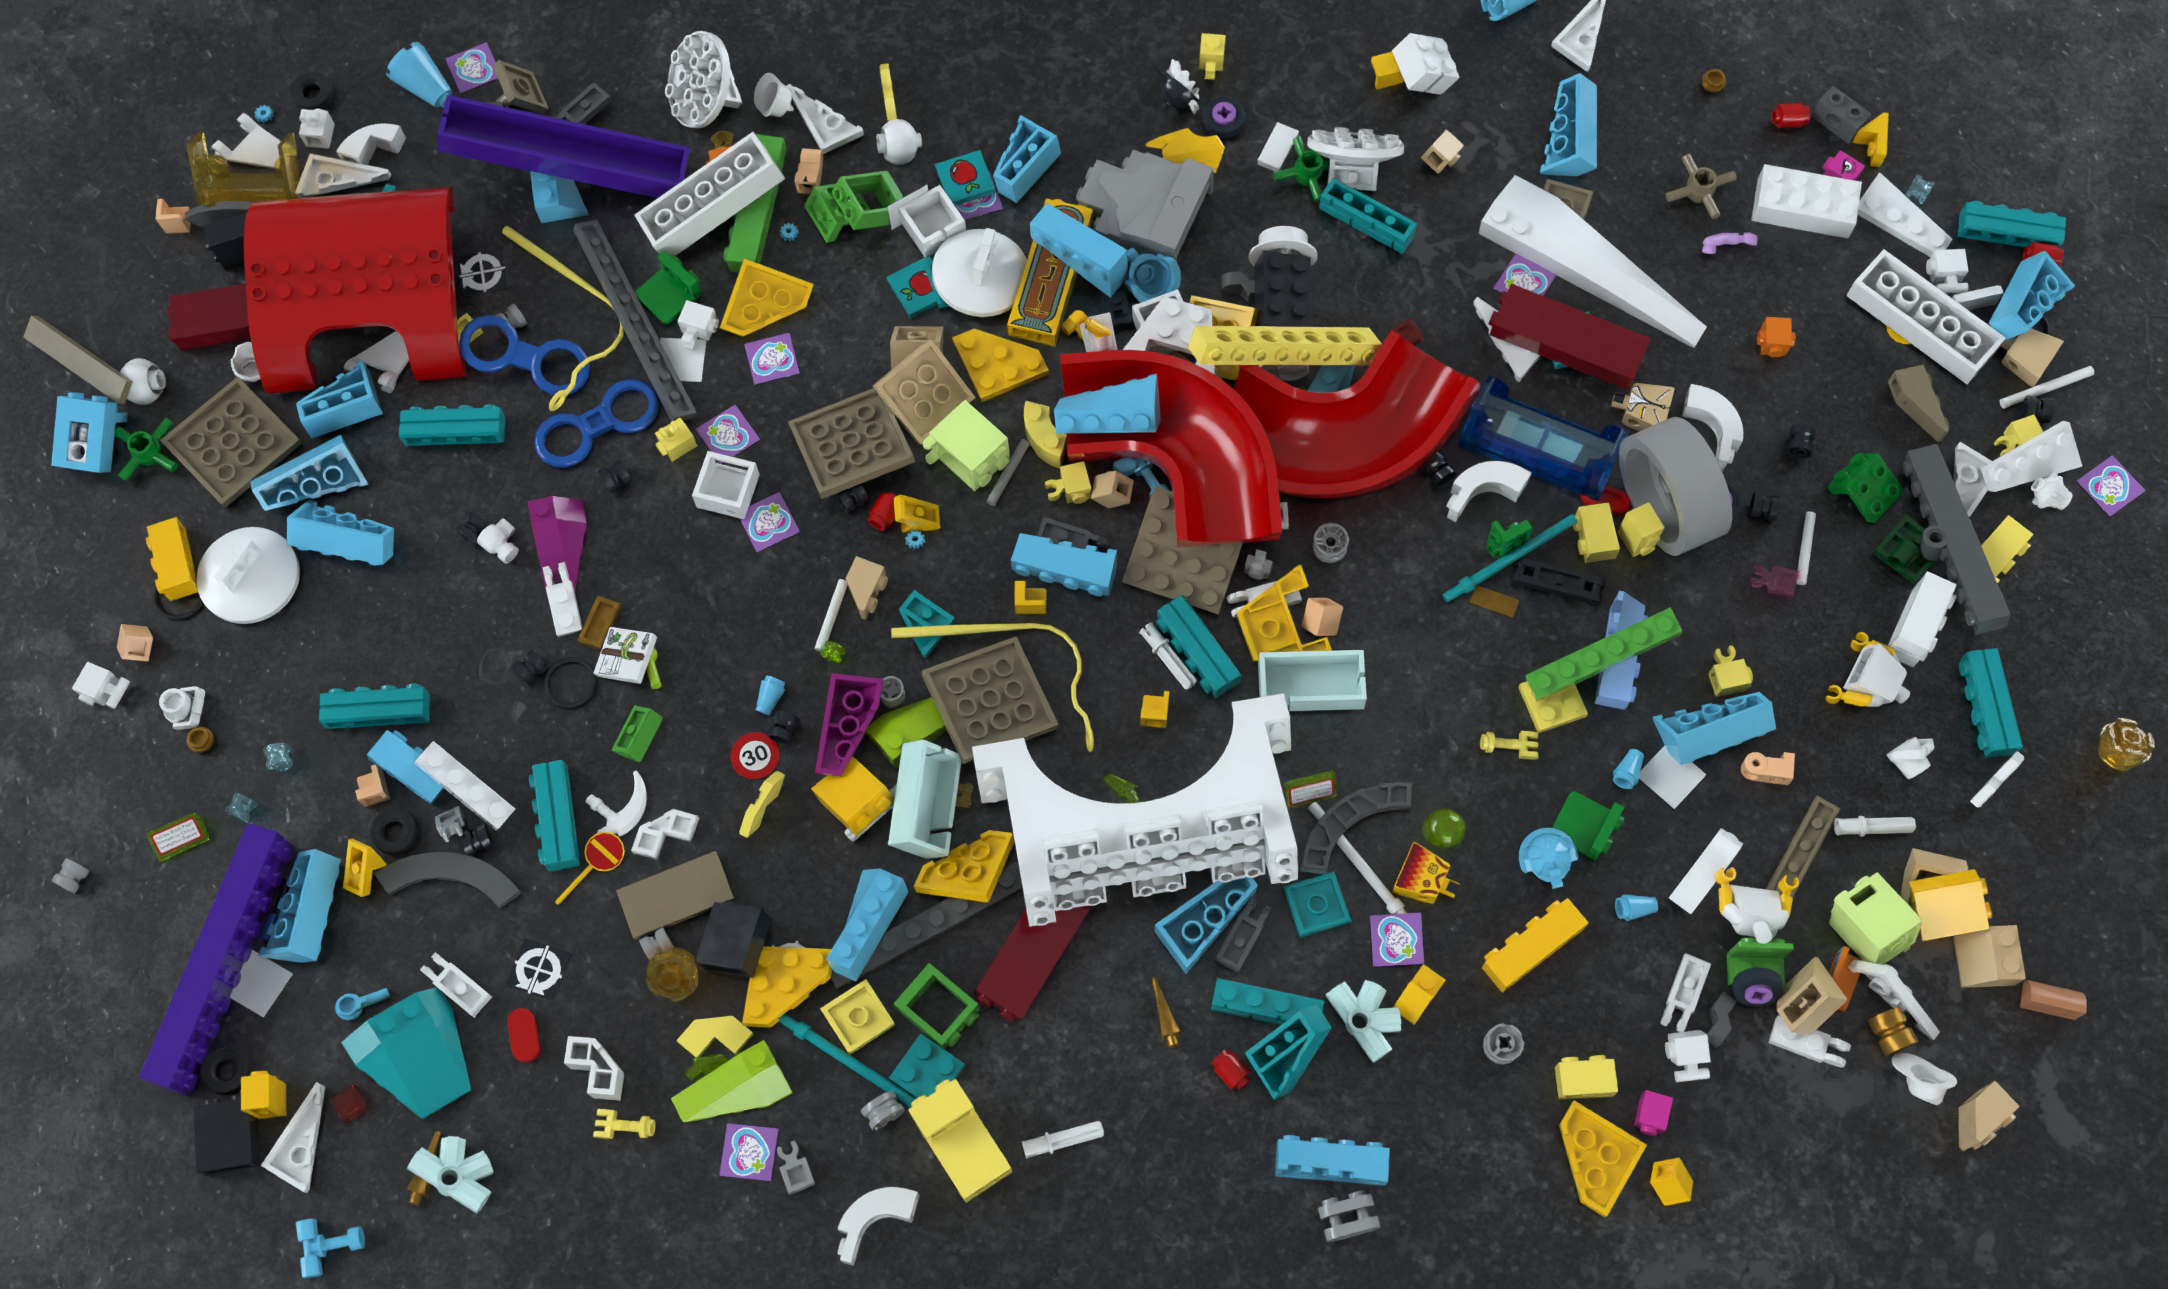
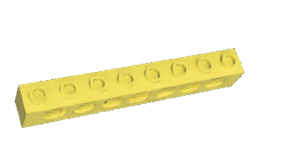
M1195 326L1188 348L1200 365H1370L1381 348L1382 343L1370 328Z

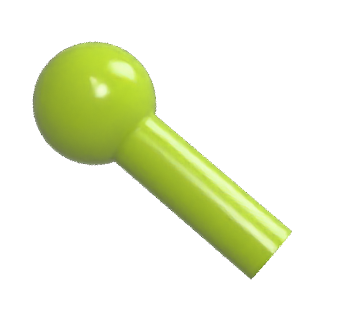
M653 648L646 668L652 689H658L662 686L655 665L658 657L655 648Z

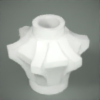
M2052 472L2047 478H2037L2032 484L2031 490L2034 491L2035 495L2032 503L2038 505L2041 509L2053 507L2062 510L2067 507L2072 499V493L2063 484V477L2058 476L2055 472Z

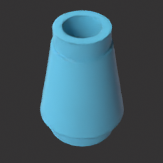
M766 675L765 680H761L755 710L770 716L771 711H773L785 691V682Z
M1636 749L1629 750L1621 763L1613 771V782L1623 789H1632L1634 785H1637L1644 758L1643 753Z
M1623 894L1622 897L1616 899L1615 910L1619 919L1629 921L1656 913L1658 903L1655 897Z

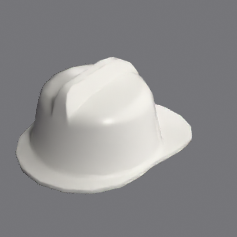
M764 74L758 81L754 92L756 108L765 117L769 115L781 117L786 111L794 110L791 105V90L782 84L774 74Z
M1898 1053L1892 1057V1064L1895 1068L1907 1076V1085L1910 1093L1924 1101L1939 1105L1943 1101L1947 1089L1955 1087L1957 1084V1079L1952 1074L1937 1068L1916 1055Z

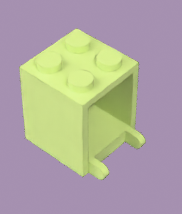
M966 400L930 431L929 436L923 441L924 449L930 450L932 448L925 457L928 464H933L938 459L941 460L974 491L980 486H986L990 482L992 475L997 470H1003L1010 461L1008 437Z
M1877 872L1870 878L1868 876L1861 878L1851 891L1847 892L1845 890L1836 896L1833 909L1831 910L1832 914L1829 925L1862 961L1884 965L1902 951L1906 952L1910 949L1911 945L1916 941L1923 920Z

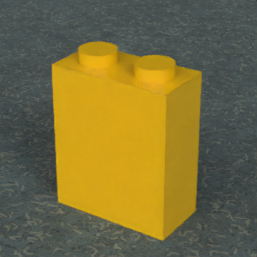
M853 756L842 777L826 775L811 788L821 804L855 836L866 829L870 823L894 803V798L887 787Z
M1975 869L1909 881L1914 912L1923 920L1919 930L1922 941L1989 929L1988 918H1992L1989 903L1984 901L1983 896L1988 894L1987 885L1984 878H1979Z

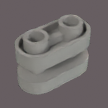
M1362 1190L1349 1194V1199L1339 1201L1338 1197L1322 1201L1323 1206L1318 1208L1320 1219H1329L1331 1223V1228L1324 1230L1327 1242L1357 1236L1381 1228L1378 1216L1369 1217L1367 1209L1374 1206L1371 1194L1366 1195L1365 1191ZM1356 1212L1358 1220L1342 1224L1340 1216Z

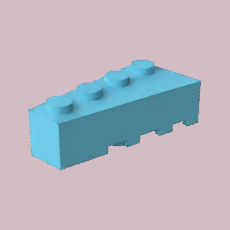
M1047 203L1030 222L1031 238L1037 244L1042 245L1110 298L1128 278L1127 250L1050 204Z
M1245 876V878L1225 883L1216 881L1155 924L1154 932L1185 974L1190 971L1256 893L1258 884L1253 878Z

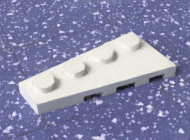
M1880 172L1859 201L1857 215L1929 257L1933 255L1935 250H1946L1952 241L1948 234Z
M2062 421L1982 467L1981 471L1987 490L1996 492L2034 481L2039 477H2048L2052 472L2058 474L2082 467L2070 422Z

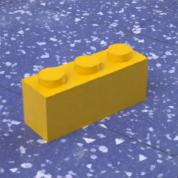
M177 517L147 526L149 536L146 537V543L149 550L153 553V558L150 561L153 570L158 576V579L155 580L158 592L160 594L164 593L170 601L197 593V577L186 528Z

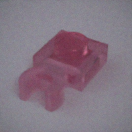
M1754 566L1753 573L1759 574L1762 577L1759 579L1751 578V586L1758 588L1766 585L1768 586L1767 593L1794 597L1799 571L1773 566L1772 572H1768L1762 566Z

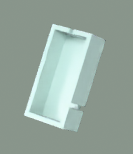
M1364 650L1259 653V697L1284 693L1289 711L1364 709L1367 700L1364 677Z
M926 740L903 744L888 841L889 846L925 859L948 856L951 833L930 834V831L952 828L961 768V759L958 753L946 748L941 749V746Z

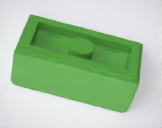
M634 705L611 751L636 762H641L662 722V716L652 709Z

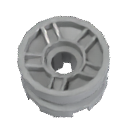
M1327 523L1320 526L1316 530L1312 548L1315 556L1326 563H1335L1343 559L1347 553L1349 543L1347 531L1335 523ZM1326 541L1331 543L1334 541L1335 545L1328 546L1326 544Z
M1503 1023L1494 1026L1487 1032L1483 1040V1049L1486 1056L1497 1064L1511 1063L1520 1056L1524 1049L1522 1033L1513 1025ZM1501 1039L1508 1042L1507 1048H1499Z
M893 1091L878 1096L862 1108L861 1113L864 1118L870 1120L869 1126L872 1131L883 1128L889 1121H894L905 1111L901 1103L898 1104L896 1102L897 1097Z

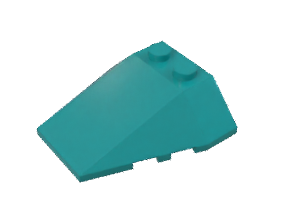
M438 987L412 994L368 1019L342 1041L343 1047L358 1069L367 1073L377 1084L387 1089L397 1100L422 1120L471 1091L454 1012Z

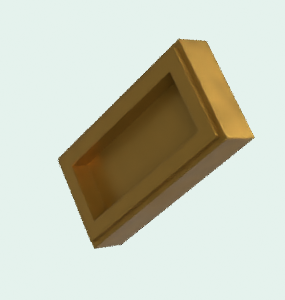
M597 595L577 640L578 643L601 651L609 628L614 626L622 609L621 603Z

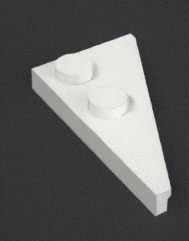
M1591 0L1552 42L1551 47L1587 72L1590 70L1606 0Z
M790 84L786 86L791 90L792 101L820 150L823 151V154L864 135L862 127L852 125L846 121L844 116L833 112L830 107L817 99L814 101L807 97L801 89Z
M310 154L295 194L298 198H306L389 180L391 173L389 169Z
M1477 297L1473 305L1480 320L1483 319L1488 327L1490 335L1492 326L1488 325L1493 311L1498 312V310ZM1490 336L1497 349L1502 352L1505 362L1509 363L1515 373L1514 378L1520 382L1541 355Z
M1959 442L1955 448L1953 482L1970 517L1988 491L1981 468L1992 461Z
M1853 959L1848 966L1850 971L1865 974L1871 980L1868 986L1873 991L1878 993L1893 1008L1900 1006L1903 1012L1906 1010L1917 1021L1914 1026L1929 1037V1039L1934 1040L1940 1031L1912 996L1911 989L1900 980L1898 972L1892 966Z
M316 1082L261 1164L265 1169L305 1193H308L310 1189L325 1087Z

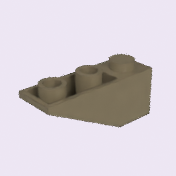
M1924 364L1894 371L1888 383L1896 404L1937 442H1941L1949 432V422L1942 414L1940 399L1934 393L1931 375L1926 372Z

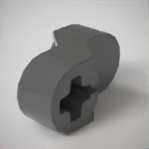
M1241 271L1228 272L1222 275L1221 285L1223 293L1229 295L1240 294L1248 303H1255V280H1249Z
M1725 991L1709 1010L1713 1026L1707 1032L1708 1042L1715 1048L1723 1042L1732 1030L1728 1013L1737 1002L1736 999Z

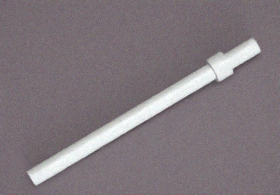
M1317 802L1312 803L1308 807L1318 821L1325 814ZM1342 835L1337 841V845L1387 904L1386 909L1390 914L1407 913L1404 910L1405 905L1399 898L1395 899L1345 836Z

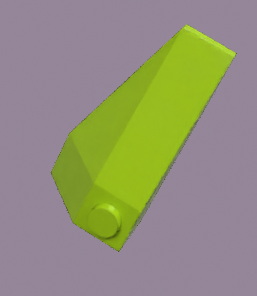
M930 697L883 714L872 722L865 732L896 769L900 766L904 743L920 740L932 742L947 729L933 698Z
M763 1040L739 1053L672 1097L671 1100L683 1123L733 1112H743V1110L769 1107L793 1092L769 1046Z

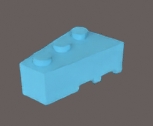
M1020 115L1015 133L1011 134L1010 144L1007 150L1003 152L993 175L998 193L1017 203L1061 154L1057 136Z
M363 360L357 362V367L347 374L341 373L336 376L337 380L326 388L321 386L296 403L301 423L311 439L383 414L373 378Z
M387 730L367 754L368 760L373 764L379 765L387 771L388 775L393 778L395 777L408 789L432 805L444 788L414 764L424 751L417 746L414 749L406 744L408 739L395 730L392 734Z

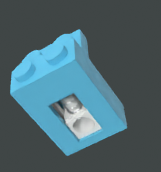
M68 392V396H58L51 466L97 473L111 472L115 423L127 422L128 412L118 411L117 403L108 402V397L92 395V399L84 398V393ZM82 446L85 449L84 457L81 455L80 451Z

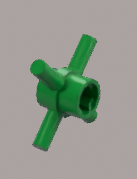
M1295 137L1293 143L1299 158L1296 160L1294 168L1273 172L1274 181L1295 177L1298 183L1310 187L1315 202H1321L1322 192L1318 180L1321 177L1322 171L1329 170L1330 160L1323 161L1319 153L1313 150H1306L1302 137Z
M165 418L152 435L144 431L130 434L121 427L115 430L114 435L127 443L132 459L118 474L122 480L127 481L140 464L152 466L158 463L171 472L176 471L178 464L163 455L162 446L159 442L174 423Z

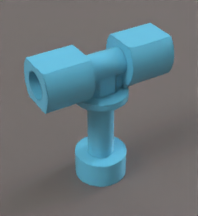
M1124 457L1113 463V470L1125 476L1133 473L1136 476H1143L1151 488L1150 497L1154 486L1169 490L1166 484H1159L1151 471L1153 464L1149 461Z
M316 1219L296 1222L298 1242H303L304 1257L300 1258L302 1278L307 1279L323 1275L321 1257L326 1256L327 1250L349 1246L354 1251L365 1247V1236L361 1226L349 1228L347 1235L325 1239L322 1234L318 1235Z

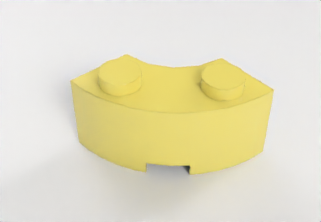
M1026 401L1024 406V423L1027 440L1040 459L1060 469L1067 451V434L1056 433V428L1051 423L1049 406Z

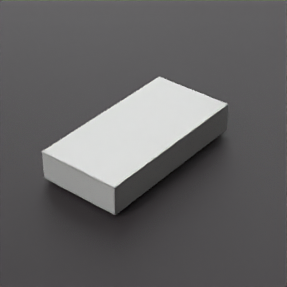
M1277 122L1258 158L1257 164L1273 171H1280L1294 145L1293 139L1299 136V131Z
M2001 285L1956 294L1952 299L1967 310L1996 305L2003 295Z

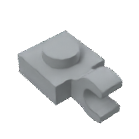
M1256 549L1255 556L1248 555L1244 573H1247L1254 579L1261 580L1265 578L1269 580L1273 561L1265 559L1267 552Z

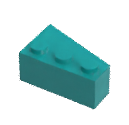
M1317 1004L1300 1010L1245 1052V1055L1274 1100L1292 1092L1332 1028Z

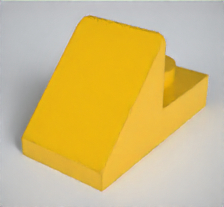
M1882 113L1862 127L1853 140V143L1868 145L1867 156H1871L1870 166L1880 167L1887 155L1889 113Z
M901 494L894 497L895 521L901 523L903 533H909L911 530L915 532L916 529L917 532L940 529L939 505Z
M355 839L348 840L343 888L360 897L370 895L372 871L385 867L387 864L372 847Z
M1423 964L1393 1008L1399 1007L1400 1015L1415 1025L1444 984L1445 979Z

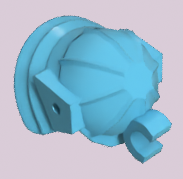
M1133 247L1127 251V261L1131 265L1128 271L1129 279L1125 281V285L1139 302L1142 303L1179 289L1181 272L1173 258L1165 257L1161 253L1157 256L1153 254L1139 255Z
M1541 828L1533 831L1524 839L1519 850L1521 870L1524 873L1532 871L1538 878L1551 882L1553 889L1563 886L1562 878L1569 872L1571 863L1578 860V852L1571 837L1555 828Z

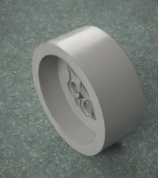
M1672 417L1622 440L1619 448V465L1625 490L1631 500L1633 509L1648 502L1651 504L1665 527L1660 540L1657 542V545L1663 551L1670 555L1678 556L1729 532L1732 525V504L1727 483L1709 445L1689 422L1680 417Z

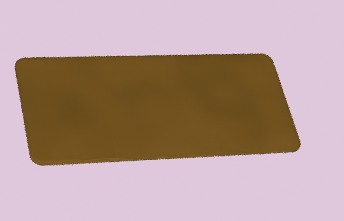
M1476 585L1470 603L1509 617H1514L1519 600Z

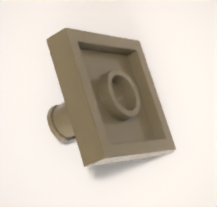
M498 60L493 65L504 91V94L497 98V102L503 101L506 108L516 105L540 114H544L549 109L533 72Z

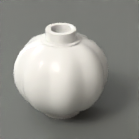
M895 119L887 122L882 127L881 134H877L878 152L883 153L884 158L892 164L903 165L909 163L915 157L917 149L922 147L921 134L916 133L913 126L904 120Z
M136 358L130 360L120 371L121 374L133 381L127 399L138 405H148L156 401L166 386L164 372L156 364L146 359Z

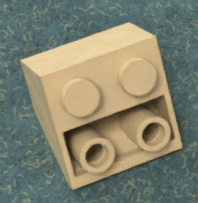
M1814 957L1783 987L1782 996L1777 1001V1012L1791 1032L1811 1035L1848 999L1819 958Z
M1996 1081L1976 1091L1958 1108L1959 1147L1963 1151L1971 1147L1976 1150L1982 1144L1983 1146L1996 1136L1994 1132L2001 1127L2004 1128L2016 1118L2013 1112L2020 1106Z

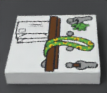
M610 627L593 674L597 677L641 684L657 636L653 633Z

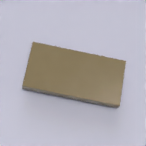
M716 851L616 890L634 940L655 933V931L662 927L665 929L710 911L714 902L725 903L726 900L735 901Z

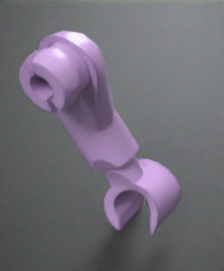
M1744 232L1743 235H1739V233H1720L1706 237L1702 243L1704 244L1702 251L1703 253L1715 254L1716 245H1736L1742 242L1757 246L1758 237L1750 232Z

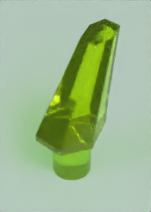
M1113 774L1103 777L1120 796L1125 795L1130 804L1137 803L1140 800L1134 790L1137 785Z
M723 1054L692 1059L694 1065L685 1074L692 1081L701 1072L706 1075L708 1072L729 1061V1059Z

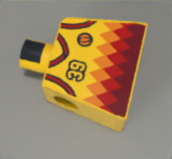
M1413 842L1392 893L1434 904L1439 892L1454 898L1460 883L1446 878L1450 867L1449 863L1418 843Z

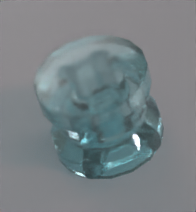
M1917 174L1905 196L1908 198L1914 197L1919 203L1923 204L1935 182L1931 180L1925 181L1921 175Z
M274 743L263 748L264 756L268 760L266 762L267 771L280 772L293 766V761L289 757V744Z
M234 792L232 795L233 801L230 805L226 806L224 812L248 823L250 820L249 814L253 809H256L258 803L240 793Z

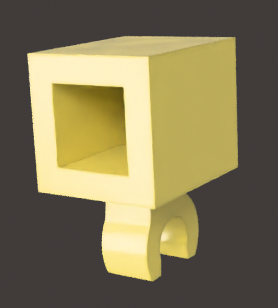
M1202 33L1199 69L1205 70V79L1215 80V71H1223L1226 35Z
M2031 415L2011 422L2003 432L2005 436H2000L1994 444L1995 446L2004 444L2007 449L2000 453V456H2003L2043 433V430L2035 415Z
M681 418L672 421L669 425L660 428L655 433L658 442L655 444L662 456L668 455L672 462L697 447L694 436Z
M1084 461L1061 466V479H1052L1045 482L1046 489H1056L1054 493L1048 494L1049 501L1058 500L1063 492L1065 493L1067 504L1072 502L1080 504L1091 498V485Z
M1729 646L1727 649L1728 657L1722 656L1719 648L1714 652V659L1718 664L1714 665L1708 674L1716 697L1744 692L1752 683V671L1749 666L1746 667L1745 660L1733 661L1736 655L1733 646Z

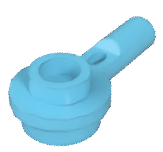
M385 988L362 997L351 993L345 994L337 1000L335 1011L343 1020H354L362 1013L363 1007L390 998L389 991Z

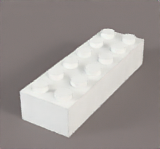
M752 132L636 213L635 217L652 246L659 254L666 251L671 257L673 255L676 256L783 181L785 177L755 133Z
M1883 250L1854 281L1846 295L1966 384L1974 378L2006 339V337L1886 250Z

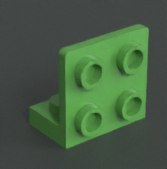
M836 184L815 186L804 205L826 242L835 241L842 226L850 224L832 194ZM856 194L855 197L864 211L871 210L863 196Z
M1756 938L1741 939V942H1738L1727 953L1728 986H1733L1734 977L1738 973L1746 969L1760 967L1777 972L1783 981L1784 987V958L1794 950L1793 944L1785 943L1783 939H1772L1765 944L1757 942Z

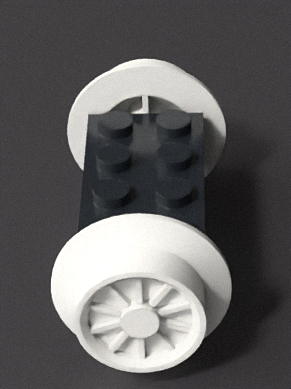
M1276 226L1266 229L1259 235V244L1254 246L1249 253V261L1255 267V308L1259 310L1255 326L1311 327V266L1316 263L1318 253L1308 243L1307 234L1299 228ZM1259 365L1260 368L1284 382L1301 379L1309 372V365Z

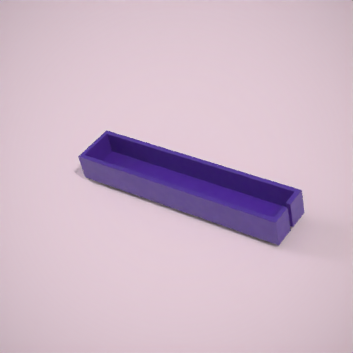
M451 95L446 97L443 117L441 118L437 135V151L655 198L661 197L684 180L690 147Z
M247 823L138 1078L159 1088L189 1096L190 1091L196 1087L198 1082L197 1074L206 1055L209 1054L208 1048L212 1039L219 1032L221 1017L230 1006L232 990L240 982V971L243 964L251 956V946L254 939L261 932L263 917L272 906L274 891L280 886L285 865L290 862L293 856V845L278 832Z

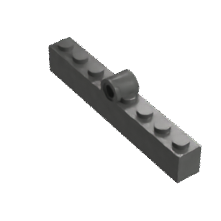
M1938 444L1907 451L1905 462L1902 464L1905 476H1909L1911 479V489L1914 497L1919 498L1922 517L1927 518L1930 524L1923 532L1920 544L1921 555L1932 561L1945 560L1948 579L1950 582L1957 584V600L1959 604L1964 605L1966 622L1968 626L1973 627L1976 635L2007 627L2011 614Z

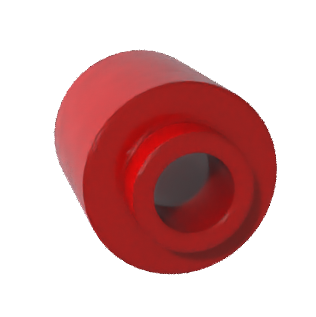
M1802 103L1778 104L1776 109L1772 111V122L1777 128H1801L1809 123L1810 109Z
M2032 242L2030 246H2026L2023 260L2046 251L2059 267L2061 266L2064 250L2058 248L2057 245Z
M891 492L887 494L881 493L868 513L869 518L867 521L873 527L884 531L886 527L891 526L895 519L894 497L897 495Z
M1228 1049L1219 1054L1211 1063L1215 1067V1073L1231 1090L1237 1088L1240 1091L1251 1081L1249 1077L1251 1070L1234 1052L1230 1053Z

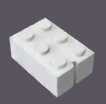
M1927 571L1913 588L1888 644L1889 647L1895 650L1900 662L1914 667L1919 660H1925L1928 652L1931 653L1938 640L1935 636L1938 630L1941 631L1947 620V617L1944 615L1947 609L1952 607L1957 595L1953 594L1957 584Z

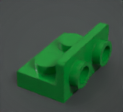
M1497 520L1492 522L1487 540L1489 553L1493 557L1500 559L1529 541L1532 526L1525 520L1521 523L1515 522L1504 531Z

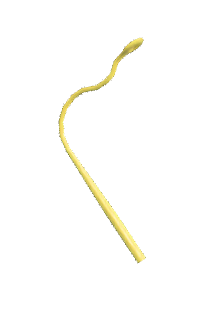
M509 226L504 227L502 234L556 271L608 303L613 309L608 297ZM621 323L619 335L608 349L586 358L574 369L570 385L565 390L558 391L552 397L549 403L550 411H555L561 407L567 395L575 386L578 372L585 365L593 360L607 356L617 347L624 335V328Z
M1037 623L891 628V638L961 635L1031 628L1050 630L1062 636L1072 647L1077 660V672L1071 685V698L1074 708L1084 719L1087 749L1090 753L1093 751L1094 737L1089 718L1078 705L1076 697V686L1082 674V659L1077 645L1065 632L1051 625Z

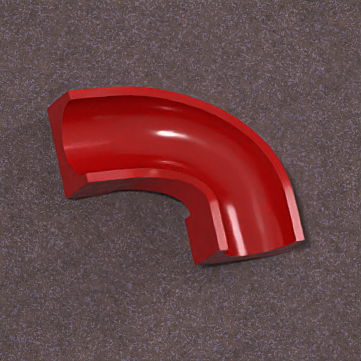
M1393 330L1389 333L1362 378L1344 390L1331 393L1304 391L1285 383L1257 365H1239V375L1233 388L1251 407L1268 437L1275 459L1279 492L1309 498H1341L1361 495L1384 488L1412 474L1430 456L1437 453L1451 434L1457 431L1482 391V387L1477 380L1444 365L1412 345Z
M1107 350L1060 354L1064 397L1087 391L1101 390L1106 386L1124 384L1129 380L1147 378L1148 375L1156 373L1158 378L1161 422L1156 432L1067 433V454L1070 464L1083 461L1084 463L1114 461L1128 457L1143 459L1161 468L1169 478L1173 490L1177 548L1280 540L1282 523L1278 477L1270 442L1251 407L1226 382L1208 370L1189 361L1151 351Z

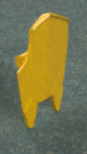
M1189 128L1163 135L1146 143L1147 147L1162 149L1163 158L1174 163H1184L1185 159L1189 158L1213 167V173L1217 172L1225 149L1217 135L1202 137L1192 133Z

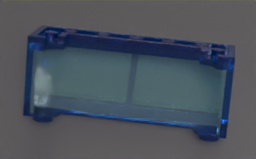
M1488 375L1471 406L1458 445L1496 461L1518 465L1531 472V475L1599 501L1618 460L1620 444L1628 436L1630 430L1617 425H1607L1601 433L1508 397V385L1504 381Z

